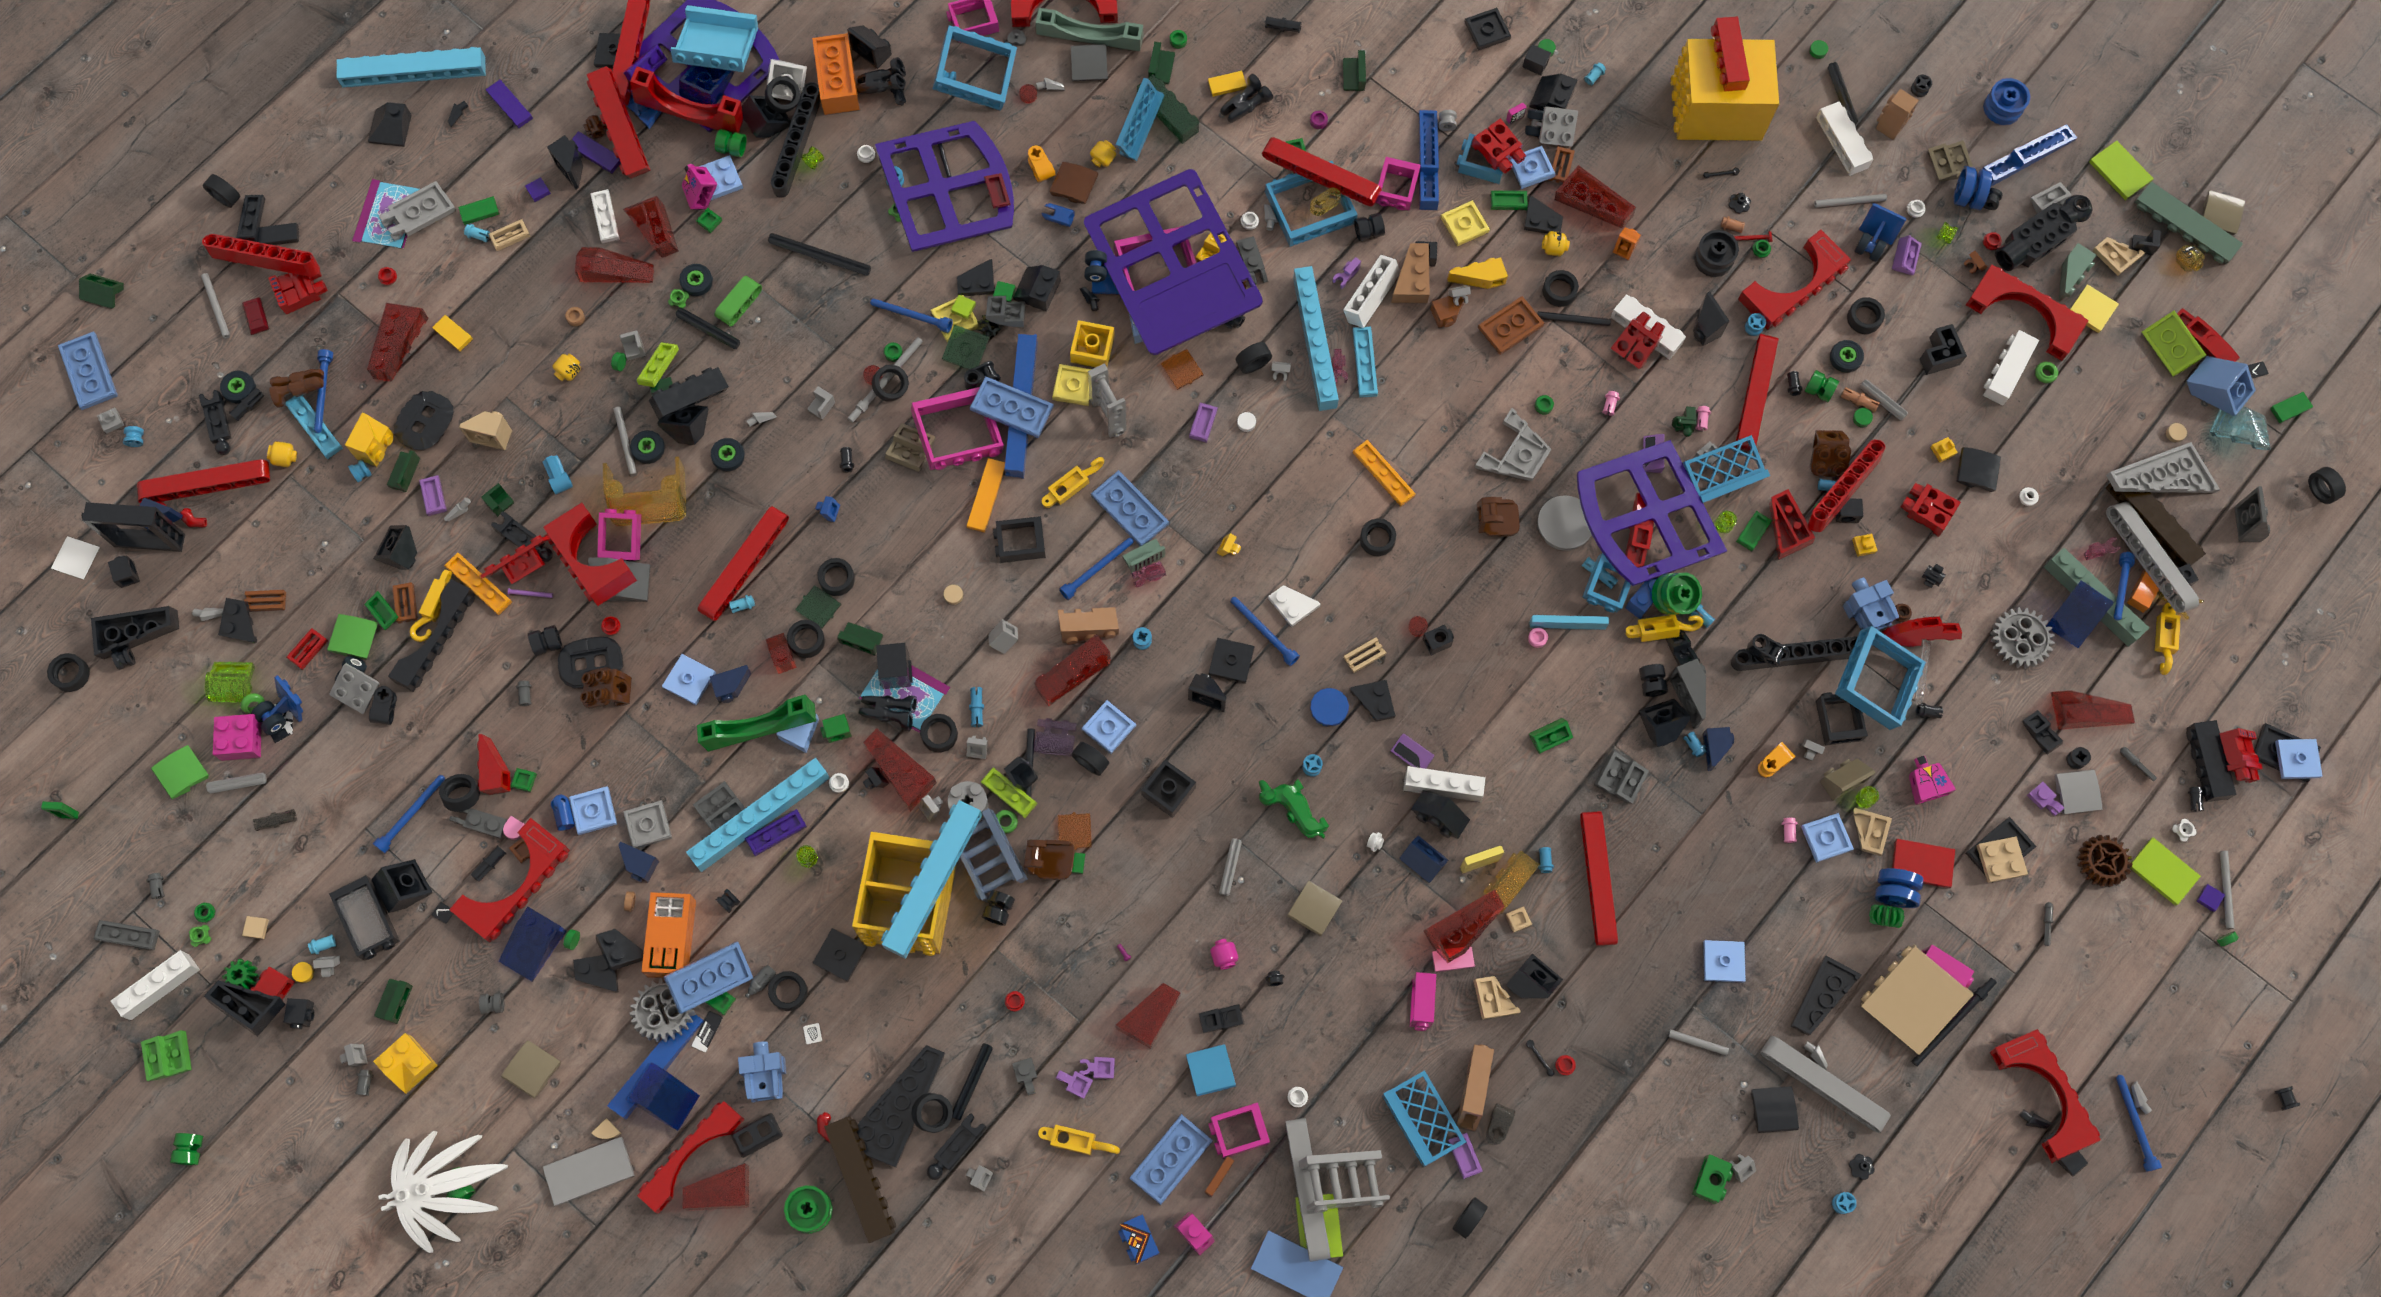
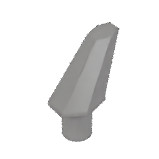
M1044 78V81L1036 83L1037 90L1044 88L1047 91L1065 90L1062 83L1048 78Z
M1264 204L1265 221L1267 223L1266 230L1273 231L1274 224L1278 223V220L1271 206Z
M773 412L752 413L753 416L746 422L751 427L757 422L760 424L777 418V416Z
M465 497L461 503L456 504L444 518L445 521H450L468 510V505L471 503L470 499Z
M224 608L194 609L192 615L200 617L201 621L222 616Z
M1807 1041L1803 1048L1811 1053L1810 1057L1826 1070L1828 1064L1820 1046H1814Z
M2136 1081L2131 1086L2135 1107H2140L2146 1115L2152 1109L2146 1103L2148 1099Z

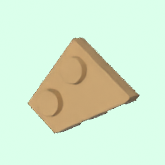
M2108 237L2092 250L2117 276L2145 254L2142 250L2137 252L2129 249V245L2118 243L2116 240Z
M1854 808L1853 816L1861 850L1882 856L1892 818Z
M1495 976L1473 980L1482 1020L1521 1013L1520 1009L1515 1007L1509 999L1508 993L1501 988Z

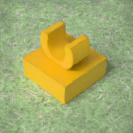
M1948 437L1932 444L1930 447L1940 463L1958 453L1954 443Z
M1231 533L1224 536L1216 553L1221 556H1225L1228 553L1232 555L1238 554L1241 546L1234 543L1237 537Z
M1872 534L1856 536L1852 539L1857 557L1877 552Z

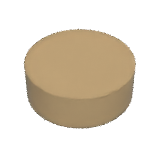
M2174 423L2167 428L2166 436L2172 442H2181L2187 436V430L2182 424Z
M949 585L944 590V598L947 603L956 605L962 601L963 591L958 585Z

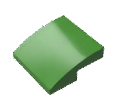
M338 614L327 651L367 660L378 622Z
M189 745L168 755L151 768L171 799L189 792L190 787L209 778L208 773Z
M180 1030L166 1036H156L141 1042L147 1081L163 1079L192 1070L186 1031Z

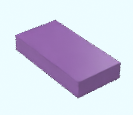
M1204 403L1199 404L1189 438L1207 443L1218 407Z
M436 475L419 480L426 514L431 516L446 512L447 509L439 476Z
M1467 1133L1462 1134L1466 1143L1452 1151L1463 1179L1483 1172ZM1457 1136L1449 1139L1448 1143L1454 1145L1460 1140Z

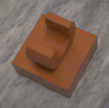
M1976 250L1969 254L1972 259L1964 262L1965 266L1971 263L1974 264L1973 269L1969 271L1971 274L1975 273L1978 268L1981 271L1988 268Z

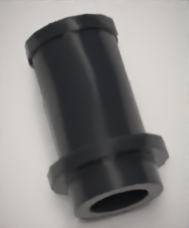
M1791 371L1787 373L1789 384L1787 391L1791 396H1798L1803 390L1802 386H1800L1799 372Z
M843 447L840 450L841 464L839 466L843 472H851L855 466L852 463V448Z
M1926 703L1917 705L1916 714L1921 718L1926 716L1941 719L1943 716L1939 714L1943 713L1942 706L1926 705Z
M2190 787L2188 794H2190L2191 811L2196 812V803L2198 804V812L2204 811V791L2202 787Z

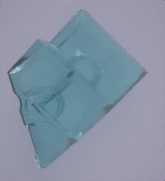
M2244 406L2236 416L2230 415L2221 409L2219 410L2210 431L2212 436L2231 438V441L2234 443L2251 444L2253 449H2271L2264 415Z

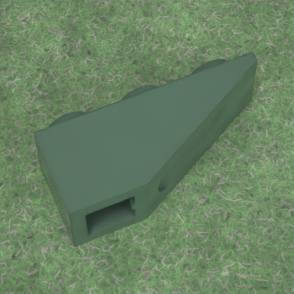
M2079 243L2062 263L2059 301H2062L2065 296L2068 298L2075 290L2074 284L2079 285L2085 277L2083 275L2084 271L2089 272L2095 264L2093 259L2096 257V254Z

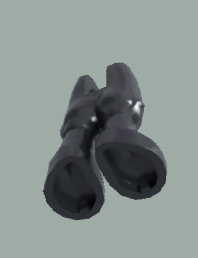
M899 57L893 58L890 61L889 69H880L859 75L857 77V82L859 83L857 92L859 94L882 93L888 89H904L906 81L903 77L906 76V71L902 60Z
M1252 73L1247 78V87L1242 92L1234 94L1222 106L1220 113L1225 116L1235 108L1227 119L1230 123H1233L1246 114L1251 113L1257 105L1270 102L1273 99V94L1267 86H1262L1259 78ZM1257 93L1251 100H1247L1253 94Z
M889 695L862 696L861 702L875 706V709L859 708V715L880 720L881 722L895 721L900 724L904 731H911L913 725L912 713L916 711L917 707L916 696L909 695L903 699H895ZM898 708L907 712L891 711L890 709Z

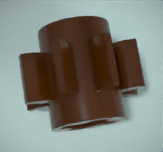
M597 115L589 116L586 119V124H583L587 135H592L593 138L602 137L605 134V129H607L606 124L604 125L601 118Z

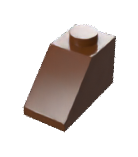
M1450 296L1432 301L1430 310L1438 328L1443 326L1450 327L1456 322L1464 305L1463 297L1458 299L1459 305H1455L1453 303L1454 297Z

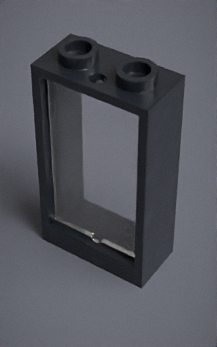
M365 875L329 893L357 957L362 960L372 959L377 955L376 953L382 950H390L395 947L396 943L400 942L370 877Z

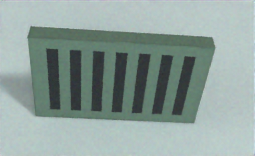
M1154 539L1123 555V559L1131 573H1134L1165 557V548L1160 546L1157 539Z

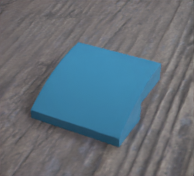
M1225 1044L1186 1054L1197 1096L1236 1087Z

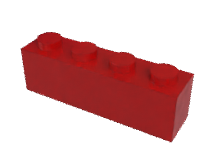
M1738 16L1716 18L1714 25L1711 26V36L1715 39L1714 52L1718 55L1717 68L1721 72L1720 84L1723 85L1724 92L1746 90L1750 78Z

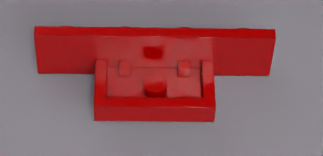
M539 535L530 540L532 544L527 547L522 545L515 549L516 553L510 556L508 554L499 559L501 563L498 565L491 564L484 569L485 573L480 575L481 579L489 577L502 569L510 583L515 584L545 565L535 548L551 538L549 535L545 537Z

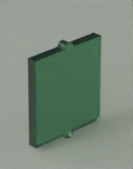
M814 585L809 593L803 596V600L795 610L807 619L816 622L823 629L830 618H834L833 615L841 606V603Z

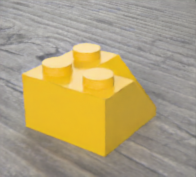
M1078 320L1070 351L1071 363L1098 367L1105 363L1106 367H1108L1115 337L1114 327Z
M362 413L345 446L357 460L363 459L365 463L377 467L379 462L383 460L387 447L391 445L394 434L387 426Z
M404 1033L373 1061L405 1094L438 1066L420 1044L407 1033Z

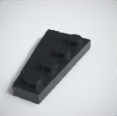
M1824 956L1791 1027L1808 1036L1811 1035L1862 974L1828 956Z

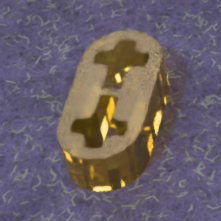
M1329 188L1313 198L1310 203V212L1315 216H1321L1337 206L1341 199L1340 191L1336 188ZM1330 195H1331V196H1336V199H1335V200H1334V198L1329 199V196H1330ZM1315 204H1317L1318 206L1322 204L1321 209L1318 207L1315 208Z

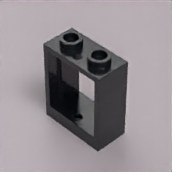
M1041 516L996 521V528H993L994 539H998V545L995 546L996 557H1000L1001 563L1046 558ZM1035 527L1037 548L1004 552L1002 530Z
M1832 692L1821 694L1815 701L1825 746L1859 742L1868 736L1863 712L1851 704L1850 708L1855 730L1831 733L1825 705L1847 703V701L1836 694L1833 695Z

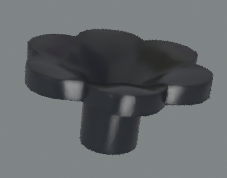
M1744 193L1733 194L1730 197L1729 208L1734 209L1737 214L1747 212L1750 209L1751 199L1746 197Z
M1862 1154L1855 1155L1854 1159L1849 1161L1852 1176L1860 1177L1862 1180L1868 1179L1869 1175L1875 1171L1872 1159L1868 1156L1864 1157Z

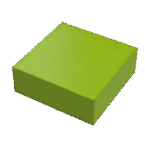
M958 295L951 308V312L968 319L976 302Z

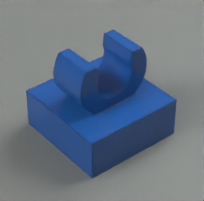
M825 496L824 502H817L815 509L820 510V514L828 521L835 522L840 504L833 497Z

